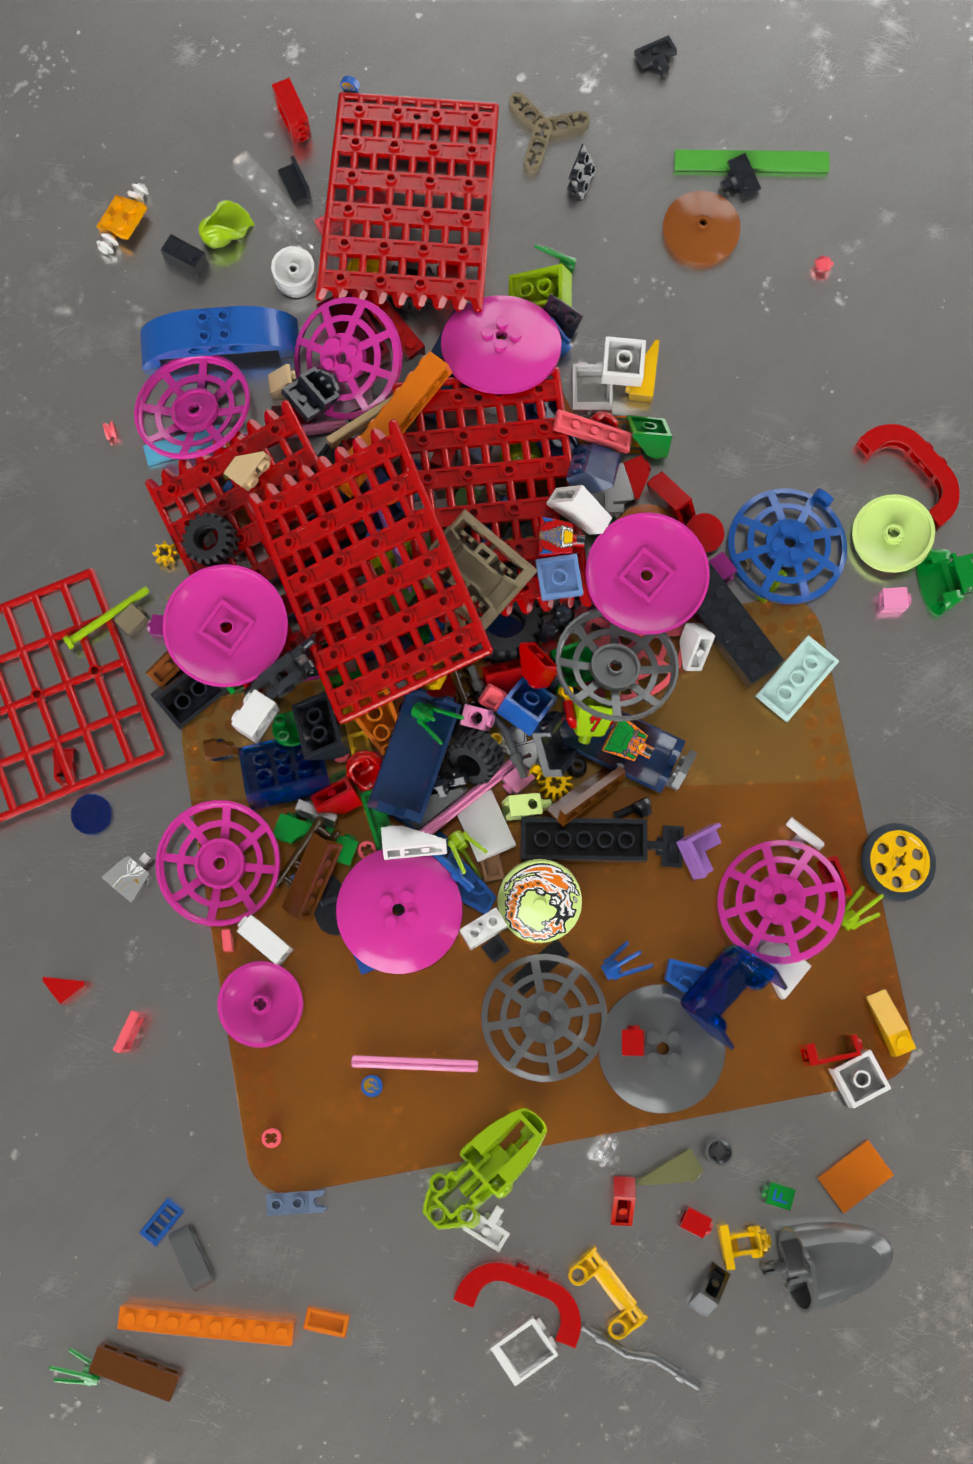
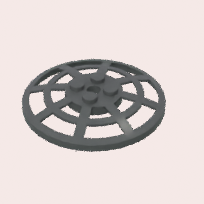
M596 608L575 618L562 633L555 654L556 673L562 688L569 698L591 715L617 722L642 719L661 708L672 694L679 673L677 652L668 634L665 632L645 635L643 638H640L638 635L619 629V627L611 623L610 628L600 629L587 635L580 625L591 619L603 617V615ZM574 631L582 641L575 650L573 660L561 658L564 644L569 635ZM610 635V644L603 645L600 648L592 641L598 637ZM619 636L628 638L637 644L630 649L625 645L619 644ZM656 636L667 651L670 665L658 666L655 654L648 645ZM585 646L594 654L591 663L579 661L580 654ZM640 651H645L651 666H640V661L637 657ZM617 664L621 670L614 671L610 668V665ZM561 666L573 669L575 680L582 689L578 694L574 695L568 688L562 675ZM579 670L590 671L595 681L586 686ZM671 673L670 682L663 697L658 700L650 695L656 684L658 674ZM639 674H651L650 682L645 690L635 683ZM600 687L611 691V700L601 698L593 692ZM631 689L638 695L630 700L620 701V691ZM589 696L598 703L612 706L613 715L596 711L581 701ZM642 700L653 706L640 714L631 716L621 715V707L631 706Z
M535 954L523 957L500 971L486 992L481 1012L484 1038L497 1061L515 1075L539 1082L565 1079L586 1067L601 1048L608 1020L604 995L592 975L576 962L552 954ZM539 960L557 961L574 969L567 979L553 973H541ZM531 962L533 974L519 980L512 988L501 981L514 968ZM580 973L592 985L600 1004L587 1006L583 994L574 985ZM543 979L558 981L562 983V986L556 994L545 992ZM534 981L535 994L526 999L517 993V990L523 985ZM495 988H497L506 995L501 1007L500 1021L488 1023L489 1003ZM569 989L576 995L581 1007L568 1008L563 998ZM513 999L522 1007L518 1018L507 1019V1009L510 1000ZM542 1011H547L551 1015V1020L547 1024L539 1021L538 1017ZM601 1012L600 1033L595 1046L592 1047L584 1041L589 1025V1014ZM583 1015L581 1031L577 1036L568 1029L570 1017ZM521 1026L527 1036L520 1046L514 1041L508 1028ZM502 1029L507 1042L516 1051L509 1062L496 1049L489 1031ZM562 1036L573 1043L565 1051L555 1054L553 1042ZM533 1041L545 1043L547 1056L534 1055L527 1052ZM578 1047L589 1054L576 1067L558 1074L557 1061L569 1056ZM522 1057L535 1062H548L550 1075L530 1074L516 1068V1065Z

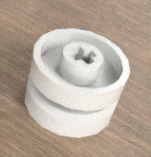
M289 246L275 254L271 264V271L276 288L281 294L289 298H300L309 294L316 285L317 274L313 258L308 251L301 247Z

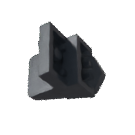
M314 366L300 374L298 380L282 388L281 393L306 422L312 420V422L316 423L340 397V387L334 373L324 369H317Z

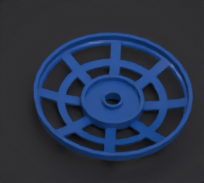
M780 488L768 490L754 496L739 509L729 528L727 551L729 560L737 569L735 574L750 591L770 602L795 605L817 599L836 583L846 564L847 539L839 518L823 501L804 491ZM775 494H794L805 497L808 500L805 506L793 503L780 504ZM768 497L772 506L759 513L754 520L743 516L753 503L761 498ZM815 503L831 516L836 523V528L827 529L822 519L811 511ZM783 509L801 511V514L797 520L786 519ZM775 512L778 522L771 527L760 523L766 515ZM808 516L817 522L821 530L810 531L805 525ZM738 523L750 527L747 536L748 550L736 554L735 534ZM755 530L766 534L765 545L754 547ZM838 535L841 536L842 555L839 566L829 560L831 552L830 537ZM791 539L794 542V547H787L784 540ZM825 539L824 555L813 550L814 540ZM768 554L774 562L771 570L760 561L758 555ZM809 557L819 563L814 570L808 574L804 573L802 564ZM751 558L755 566L767 576L761 587L747 576L739 563L740 561ZM782 566L794 567L797 577L778 575V572ZM824 567L834 573L824 586L809 593L807 581L817 576ZM774 580L785 584L799 583L801 595L783 596L769 592V589Z

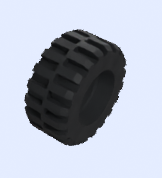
M537 599L534 600L533 609L529 614H524L517 602L513 603L512 614L519 617L524 625L523 630L519 634L509 638H501L491 634L487 629L485 630L493 651L481 659L486 662L490 659L492 664L520 658V643L535 642L539 646V636L544 619L542 608H539ZM482 644L474 646L473 652L482 649Z

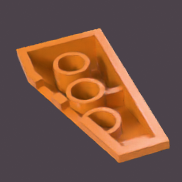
M388 688L379 692V696L382 697L389 694ZM371 696L360 701L361 705L364 706L372 702ZM392 701L354 719L384 757L398 717Z

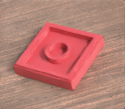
M131 1010L113 1051L129 1053L146 1017L145 1013Z

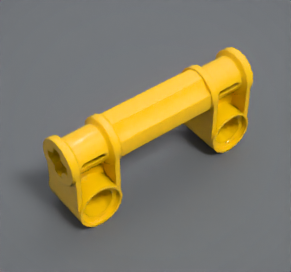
M593 1246L569 1266L567 1277L576 1286H581L593 1276L619 1309V1312L608 1320L606 1330L612 1338L621 1340L634 1329L641 1326L648 1319V1316L641 1312L636 1305L637 1301L609 1266L608 1262L603 1261L597 1253L596 1246ZM575 1269H581L583 1272L582 1278L579 1280L572 1279V1272ZM615 1323L622 1324V1331L618 1334L612 1333V1326Z

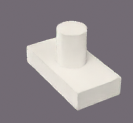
M790 817L786 822V825L797 833L791 841L802 844L808 842L818 851L824 846V842L793 817ZM789 846L797 853L800 851V848Z

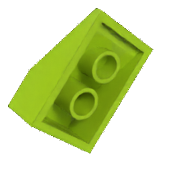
M563 264L509 275L508 296L528 300L544 309L550 294L572 307V273Z

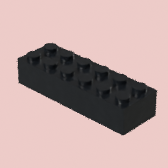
M710 563L707 593L693 617L715 635L713 643L745 686L750 688L778 668L785 660Z
M521 817L520 861L545 859L554 862L645 864L647 862V819L575 818L563 827L555 818Z

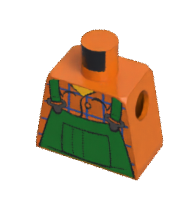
M616 721L602 750L635 761L638 754L649 759L654 751V747L644 743L648 735L630 721Z

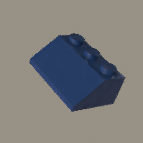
M595 443L581 444L574 449L566 479L570 486L583 485L590 494L614 487L621 456L619 453Z

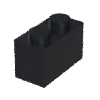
M170 234L161 248L165 261L197 278L208 263L204 251Z

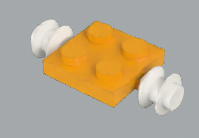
M132 184L134 190L127 192L130 199L115 195L96 226L101 232H104L101 233L103 240L96 241L101 252L113 254L114 250L112 247L119 245L116 237L128 240L147 210L143 197L149 196L148 189L143 184Z

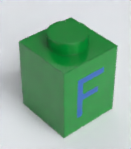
M768 1181L767 1185L764 1184L761 1190L762 1202L791 1211L796 1190Z

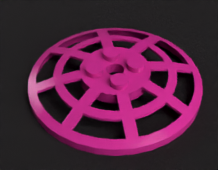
M355 297L333 299L318 307L307 318L300 330L294 353V367L297 380L301 374L300 349L301 346L307 348V370L312 368V351L320 353L321 365L317 369H324L334 373L338 382L348 383L352 391L349 394H339L340 397L337 400L347 401L356 398L361 407V410L356 412L337 413L333 412V405L326 411L325 415L337 419H356L391 396L392 386L398 382L400 377L402 347L398 331L392 320L377 305ZM340 303L358 304L352 316L338 315L331 317L329 307ZM367 308L377 315L387 330L375 334L372 328L360 319L364 309ZM322 312L324 322L315 330L310 340L304 338L311 322ZM349 321L345 333L336 334L333 323ZM357 325L368 334V339L361 342L353 335ZM326 328L329 338L324 345L315 343L319 334ZM388 338L391 340L393 350L391 372L380 368L381 349L379 342ZM371 346L374 349L373 365L366 363L365 349ZM344 352L346 354V361L342 364L340 355ZM363 371L371 373L367 381L359 388L355 379ZM377 376L388 379L382 393L373 403L368 405L363 394L373 385Z
M211 355L176 358L156 370L147 379L138 393L134 408V421L137 432L148 447L158 454L169 458L192 459L207 455L225 445L242 427L250 408V389L240 369L224 357ZM200 363L199 374L187 376L177 382L170 375L171 372L183 366ZM208 363L223 366L233 374L226 382L216 376L207 375ZM164 379L169 388L162 394L157 406L145 404L152 389L160 380ZM239 379L245 392V405L235 407V398L230 388ZM198 381L197 388L186 391L181 389L186 384ZM206 381L215 383L220 388L212 394L205 389ZM175 393L178 397L173 402L172 407H164L167 399ZM226 393L229 399V408H219L217 401ZM194 408H199L196 413H191ZM143 411L155 413V424L159 432L149 437L143 426ZM242 413L237 424L223 437L221 433L227 428L233 415ZM162 415H171L174 424L164 429ZM227 416L224 423L216 430L212 424L217 417ZM179 429L187 432L184 441L175 439L170 435ZM206 430L210 434L206 438L193 441L195 433ZM165 438L168 442L182 446L179 453H172L158 448L153 443ZM213 439L217 442L205 449L188 453L190 447L205 444Z
M226 800L202 802L182 812L164 832L156 854L155 869L157 881L166 901L184 918L207 926L235 924L240 922L245 916L249 917L255 914L272 895L280 873L279 846L270 826L252 809ZM223 808L222 820L210 821L199 827L190 818L194 814L206 809ZM231 809L248 814L260 826L251 833L242 825L232 822ZM184 823L191 833L182 843L178 854L166 853L172 835ZM221 827L219 839L209 841L202 833L211 828ZM230 828L240 831L247 838L239 845L229 840ZM265 832L273 846L275 866L263 865L262 850L257 840ZM196 838L202 846L197 852L196 857L185 856L189 845ZM251 845H253L256 852L257 864L246 863L243 852ZM219 858L225 860V866L221 870L215 867V862ZM164 861L177 863L178 877L183 888L173 895L165 879ZM184 864L195 865L198 877L188 883L185 876ZM244 871L256 872L252 883L245 890L239 882ZM262 873L273 874L267 892L255 905L249 895L258 885ZM203 883L213 888L211 900L201 897L194 890ZM233 887L239 895L231 900L220 901L222 889ZM189 895L198 903L209 906L207 919L190 913L178 901ZM241 901L249 910L231 919L215 920L218 908L233 906Z
M774 840L749 848L730 864L719 886L717 906L719 918L726 934L741 951L762 962L786 965L810 959L831 943L843 921L845 894L839 874L824 855L814 848L799 842ZM770 846H792L805 850L800 860L790 857H773ZM757 850H763L765 859L754 864L745 874L734 870L737 864L746 856ZM813 855L828 868L834 878V883L822 884L815 871L807 865ZM775 863H788L795 865L790 875L778 874ZM767 865L769 876L761 883L751 878L753 873ZM803 870L811 876L816 886L803 888L797 880ZM731 877L739 881L736 892V907L724 910V891L727 880ZM745 885L755 889V901L742 904V894ZM838 891V911L832 925L822 918L825 909V893ZM779 894L787 898L786 902L782 905L774 902L775 897ZM819 894V905L815 914L805 908L806 897ZM757 909L763 918L758 928L750 923L745 915L746 912ZM739 915L744 926L754 934L748 946L734 934L728 924V918ZM800 916L811 921L803 930L794 934L792 922L796 921ZM770 923L783 925L786 936H773L765 932ZM816 926L828 932L817 945L805 952L799 953L796 941L807 936ZM761 940L772 943H788L791 956H771L756 951Z

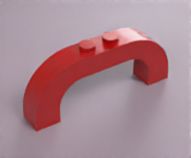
M879 425L870 429L859 438L856 445L868 458H871L883 448L894 447L902 450L936 487L938 494L937 503L929 510V513L934 521L935 532L942 528L955 513L960 499L958 480L954 472L947 465L945 458L939 456L934 451L930 442L925 441L917 432L903 425Z
M490 1260L474 1266L460 1280L453 1300L474 1308L481 1289L494 1281H503L549 1299L557 1306L560 1313L559 1324L554 1335L555 1341L576 1348L581 1332V1317L578 1306L568 1289L558 1281L549 1278V1273L542 1270H537L536 1273L529 1270L530 1266L521 1262H517L516 1265L503 1260Z

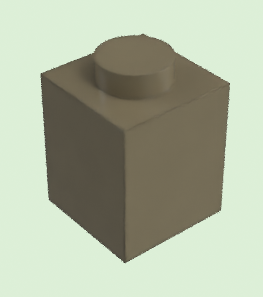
M132 603L114 620L131 638L148 624V619L145 617L147 613L140 606L136 608Z

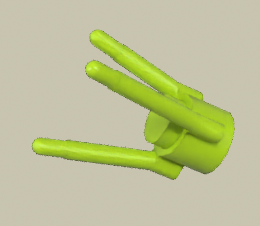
M460 830L455 831L447 838V844L451 848L459 868L463 874L466 873L458 852H461L470 867L481 879L482 875L465 849L468 847L467 842L469 841L484 853H488V850L470 837L466 831L463 833Z
M861 886L845 906L842 926L847 931L851 929L854 931L859 926L879 917L880 913L860 920L859 916L880 901L884 895L880 894L857 912L853 909L848 911L865 889L864 886Z

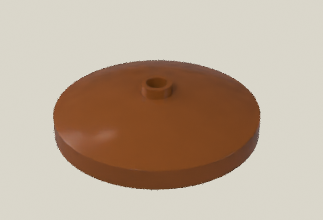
M693 191L677 198L667 209L662 225L663 239L671 254L681 262L696 267L716 265L728 258L737 246L741 231L740 219L733 205L724 197L709 191Z

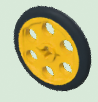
M890 823L875 829L866 839L861 853V867L867 882L877 893L883 894L885 898L895 901H906L918 897L928 889L935 876L936 857L929 840L919 830L903 823ZM897 836H902L905 839L903 847L897 845ZM880 843L887 846L886 854H881L878 851ZM914 849H918L921 852L920 860L913 858L912 851ZM903 856L900 861L902 865L895 867L897 863L895 858ZM878 863L883 864L885 867L883 875L878 874L876 871ZM912 869H916L920 874L917 881L913 880L910 876ZM894 876L901 879L902 884L899 888L894 887L892 884Z

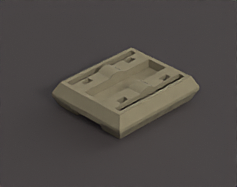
M464 509L453 523L446 528L444 534L474 606L477 602H480L478 604L480 609L476 606L475 608L483 614L480 620L484 630H486L538 570ZM468 526L491 546L488 548L484 543H478L464 531V528ZM438 539L429 547V551L440 546ZM495 549L498 550L522 572L519 575L515 574L498 559L497 554L493 551ZM449 567L439 572L441 580L451 587L456 584ZM506 570H508L507 574L509 575V577L504 574ZM430 576L421 580L423 584L437 594ZM465 605L455 609L469 623H472Z

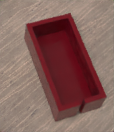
M347 293L346 297H353L352 293ZM333 296L316 304L317 308L323 305L324 303L333 300ZM340 303L329 307L331 317L338 315L352 316L357 304ZM364 309L360 319L365 321L375 334H378V330ZM320 312V313H319V316H320V318L322 319V321L324 322L323 314H322V312ZM349 321L333 323L336 334L345 333ZM357 325L353 335L361 342L368 339V334ZM381 341L379 344L381 349V365L391 361V356L384 341ZM371 346L365 349L366 363L373 365L374 349ZM343 352L342 355L346 360V354ZM363 371L359 377L365 375L368 372Z

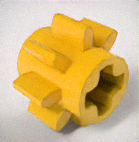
M165 540L161 545L156 544L157 549L155 552H152L154 557H158L156 563L160 564L163 562L165 567H168V564L171 562L175 564L174 558L179 555L177 551H173L175 545L172 543L169 546ZM166 552L169 553V555H162V553Z

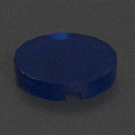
M86 794L80 797L71 809V821L74 827L87 835H98L104 832L110 826L113 819V809L110 803L104 797L97 794Z

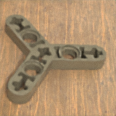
M515 92L509 97L510 110L533 132L524 157V169L529 173H536L540 170L550 138L582 132L589 127L590 116L585 111L546 117L524 94ZM514 101H521V106L518 103L514 104ZM528 112H533L536 117L530 120L525 115ZM582 118L584 124H581L580 121H578V119ZM564 121L568 126L561 129L557 126V123ZM543 126H546V129L542 137L540 136L541 128H543ZM540 142L543 144V148L536 150L533 144ZM534 155L536 156L535 163L533 164V166H530V163Z

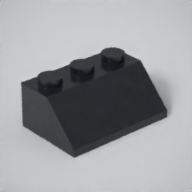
M180 669L162 688L158 687L154 690L151 696L180 730L228 690L225 687L210 686L196 681Z
M326 691L291 705L305 760H334L351 753L345 725L338 723Z

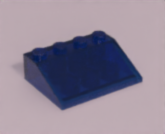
M273 739L239 748L245 794L252 810L310 797L331 785L326 760H305L301 744L285 746Z

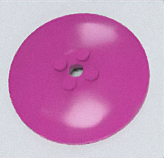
M488 296L483 299V310L480 313L475 312L472 302H469L462 311H456L449 318L442 332L441 351L444 362L449 365L452 374L465 385L491 394H513L535 387L553 372L561 354V336L551 316L536 304L513 296ZM498 336H504V337H506V339H505V340H502V339H499V340H498L497 337H498Z
M657 513L628 515L606 527L603 534L597 537L590 549L585 571L589 595L598 611L615 626L628 632L643 635L665 633L688 621L699 609L705 598L710 576L705 550L694 533L681 522ZM649 571L652 574V579L649 581L643 580L641 572Z
M237 565L210 566L187 577L172 593L163 617L165 645L177 666L196 681L216 687H234L257 679V676L278 660L285 646L288 633L287 613L278 591L262 575ZM222 624H232V630L228 633L222 632Z
M380 850L357 863L343 881L337 898V924L346 946L364 964L386 973L406 974L416 972L437 962L454 943L462 921L460 891L456 882L451 878V874L433 856L384 860L383 850ZM396 904L404 906L405 912L403 915H394L393 907Z

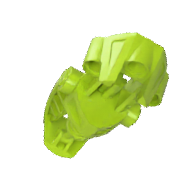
M521 1108L502 1117L484 1129L461 1149L460 1156L465 1162L456 1171H451L446 1176L436 1173L430 1178L422 1213L436 1229L465 1227L471 1229L477 1227L481 1220L477 1209L493 1194L498 1199L506 1197L512 1190V1183L522 1174L536 1155L547 1133L544 1121L531 1110ZM522 1120L525 1126L520 1131L521 1137L515 1144L511 1143L504 1151L499 1144ZM527 1140L528 1143L519 1150V1147ZM445 1180V1186L441 1190H437L438 1182ZM459 1187V1190L467 1198L470 1196L471 1200L466 1205L462 1204L451 1213L443 1201ZM443 1211L442 1219L435 1221L436 1213ZM468 1212H473V1218L469 1222H465V1215Z

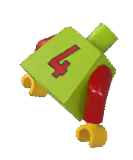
M568 686L570 691L573 693V688ZM559 687L558 693L561 697H564L563 708L564 712H566V720L569 727L579 736L578 740L580 743L590 744L592 736H604L607 729L616 722L593 716L584 711L567 694H564L562 687ZM605 689V696L607 698H601L611 700V691ZM590 697L581 701L596 711L613 715L612 706L598 703Z

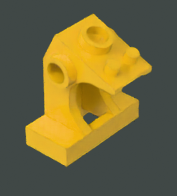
M717 1224L724 1268L727 1271L736 1269L735 1257L751 1254L752 1258H762L770 1250L769 1247L772 1245L770 1234H767L766 1228L760 1229V1225L749 1226L747 1231L729 1233L728 1224ZM749 1237L751 1248L739 1250L737 1238Z

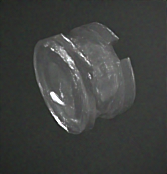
M604 1132L593 1147L589 1158L593 1161L597 1160L601 1163L600 1166L604 1167L613 1155L619 1142L617 1140L612 1142L609 1135Z

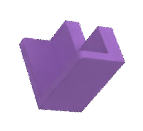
M720 822L709 824L676 841L693 880L705 878L708 873L713 871L705 851L722 843L716 829L721 827Z

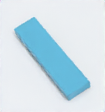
M220 424L214 426L216 430L220 428ZM206 430L195 433L193 441L206 438L210 434ZM186 434L173 438L184 441ZM166 439L153 443L158 448L172 453H179L182 446L172 444ZM214 439L205 444L190 447L188 453L212 446ZM147 445L143 446L149 466L175 459L160 455Z

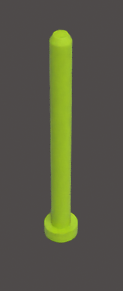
M147 587L141 588L69 638L66 635L62 639L69 649L72 650L75 648L73 644L124 611L131 603L134 604L149 594V589Z

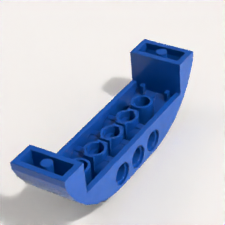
M260 306L190 309L161 315L146 323L140 330L142 369H159L163 366L162 359L274 350L279 351L281 359L294 358L296 341L299 335L298 319L284 311Z

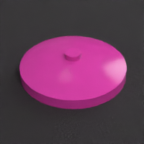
M265 961L247 963L234 970L224 981L217 1002L219 1019L226 1032L239 1043L250 1047L273 1046L289 1037L299 1024L303 1012L301 988L294 976L279 965Z

